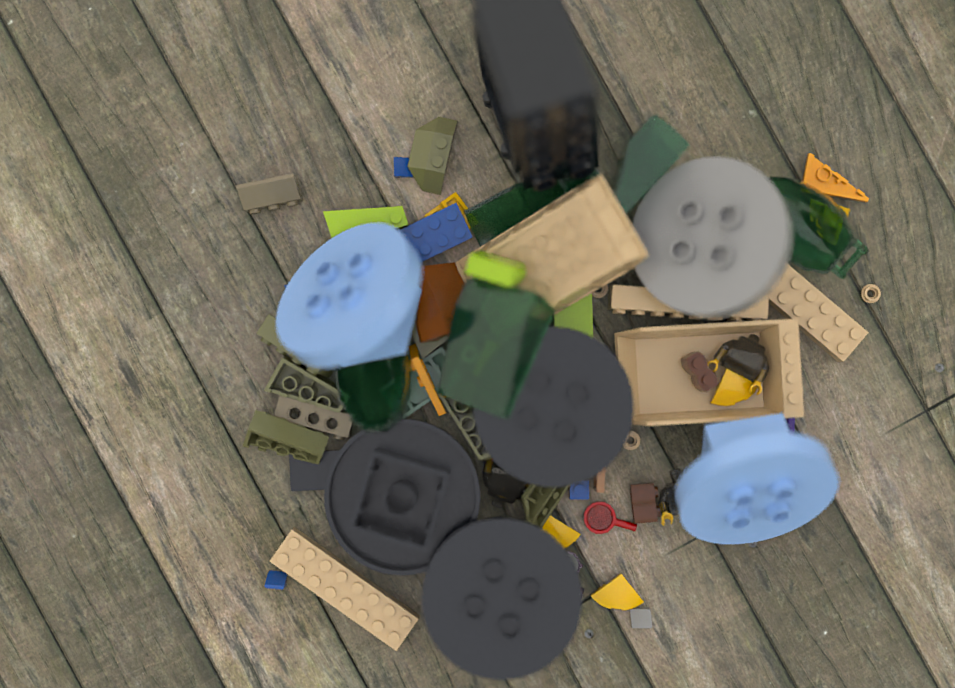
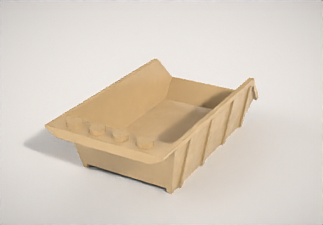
M599 175L579 185L471 252L474 253L482 250L524 263L526 276L521 283L508 287L466 274L465 270L470 254L458 260L455 264L495 335L504 345L510 339L528 331L635 268L649 254L603 176Z
M798 319L644 327L614 333L615 355L623 366L632 388L634 400L632 424L655 426L724 422L783 413L784 418L804 417ZM722 348H725L727 351L720 359L718 370L715 372L718 385L727 367L724 365V362L755 380L758 378L761 368L766 371L761 382L762 392L756 395L757 388L750 398L737 402L732 406L711 404L716 387L708 392L697 390L692 383L691 375L683 369L681 359L691 352H700L708 363L717 357ZM736 355L737 357H735V358H738V359L735 360L736 362H733V361L731 360V357H732V359H734L733 356ZM710 364L708 368L714 371L716 365Z

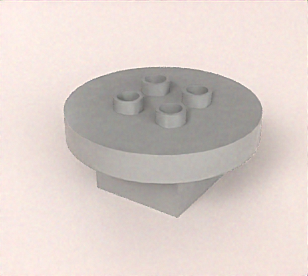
M707 157L692 160L666 173L644 196L632 225L649 254L635 267L642 283L662 303L680 313L696 318L713 319L728 317L757 304L779 282L792 252V219L787 204L780 192L767 177L754 167L725 157Z

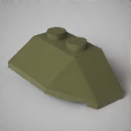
M437 117L415 131L408 169L424 192L438 195L442 193L457 120Z
M530 484L522 495L526 521L543 527L569 486L545 487Z

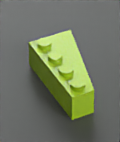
M403 206L323 211L331 238L350 228L368 223L388 224L397 230L409 226Z

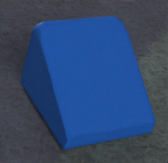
M394 157L395 178L413 177L408 169L409 158Z
M270 570L266 578L265 587L283 590L287 585L288 574L282 571Z

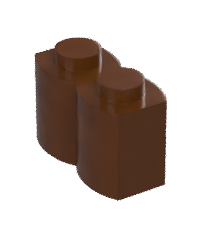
M691 352L681 359L683 369L691 375L692 383L697 390L708 392L718 385L717 376L708 368L707 360L700 352Z
M653 482L630 484L633 523L658 522L657 517H661L660 506H656L655 498H659L658 487L654 486Z

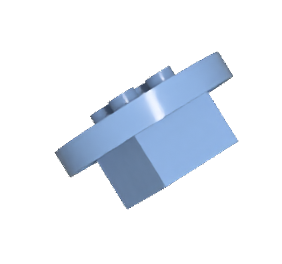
M368 223L350 228L324 243L299 267L281 297L276 316V329L282 344L300 361L317 368H331L340 365L346 367L406 354L422 289L419 287L422 266L417 250L399 230L383 223Z
M780 413L705 425L701 458L694 462L679 479L675 489V501L682 525L694 537L717 544H746L783 535L815 518L833 500L838 490L839 478L827 448L809 436L790 433L784 415Z

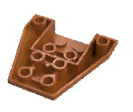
M455 262L422 266L419 286L422 292L416 312V327L420 343L438 341L443 336L471 332V336L488 334L487 320L458 272Z

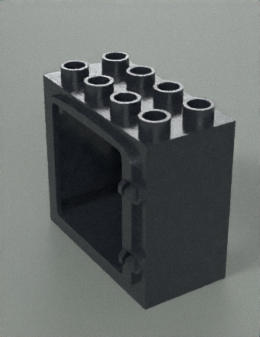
M471 0L473 11L470 12L481 76L486 89L482 97L485 107L493 110L503 139V144L500 146L502 158L509 160L514 173L519 174L524 190L533 187L535 191H545L555 186L558 179L571 176L572 179L579 180L590 176L594 172V168L599 167L598 95L564 0Z

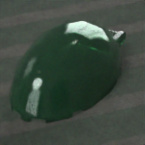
M765 176L780 192L791 215L793 245L789 263L792 262L808 272L814 271L828 274L831 271L839 278L844 279L847 276L846 273L861 256L869 252V249L854 237V230L846 213L830 196L802 180L781 176ZM852 246L857 250L841 268L836 265Z
M407 351L406 354L346 367L340 365L335 369V382L341 405L347 411L351 422L365 432H388L402 420L411 395V363Z

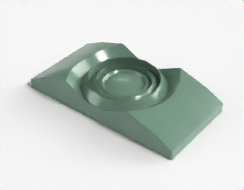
M440 347L423 359L435 386L436 393L447 390L463 379V376L443 347ZM412 368L379 389L397 418H406L431 401L425 387H421L418 383L417 376L419 375L417 371H413Z

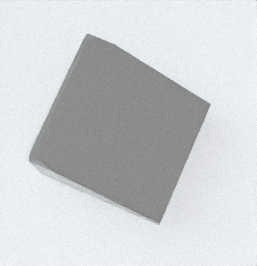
M649 607L630 609L632 628H652L651 610Z

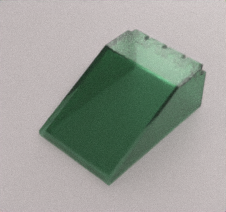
M657 114L652 115L630 138L619 158L611 192L624 214L635 205L690 146L688 141L662 117L659 119Z
M472 276L471 280L467 279L455 304L438 394L507 419L553 317L554 309L542 296L525 289L522 291L519 287L504 286L476 276Z

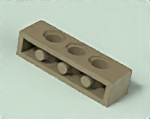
M279 396L274 417L284 418L288 422L303 425L307 429L308 427L313 428L326 435V432L334 434L333 438L339 440L350 437L356 416L346 412H334L283 396ZM293 408H298L301 412L298 419L293 418L291 415ZM312 413H316L319 416V421L316 424H313L309 419ZM330 418H335L338 422L335 429L328 426Z

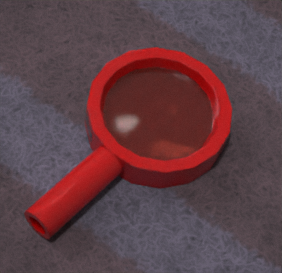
M596 501L589 504L583 514L585 526L595 534L607 533L614 526L636 531L637 524L617 519L614 509L604 501Z

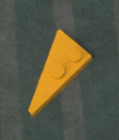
M812 153L807 154L801 190L861 202L869 201L865 193L849 184L848 180L837 172L832 171L828 165L820 162Z
M415 343L409 346L411 357L409 364L413 371H417L419 385L425 387L438 415L441 416L446 414V411L434 389L435 386L424 361L419 358L418 348Z

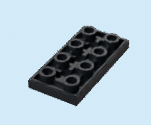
M340 450L324 451L319 465L294 459L293 455L289 454L291 491L324 490L328 471Z

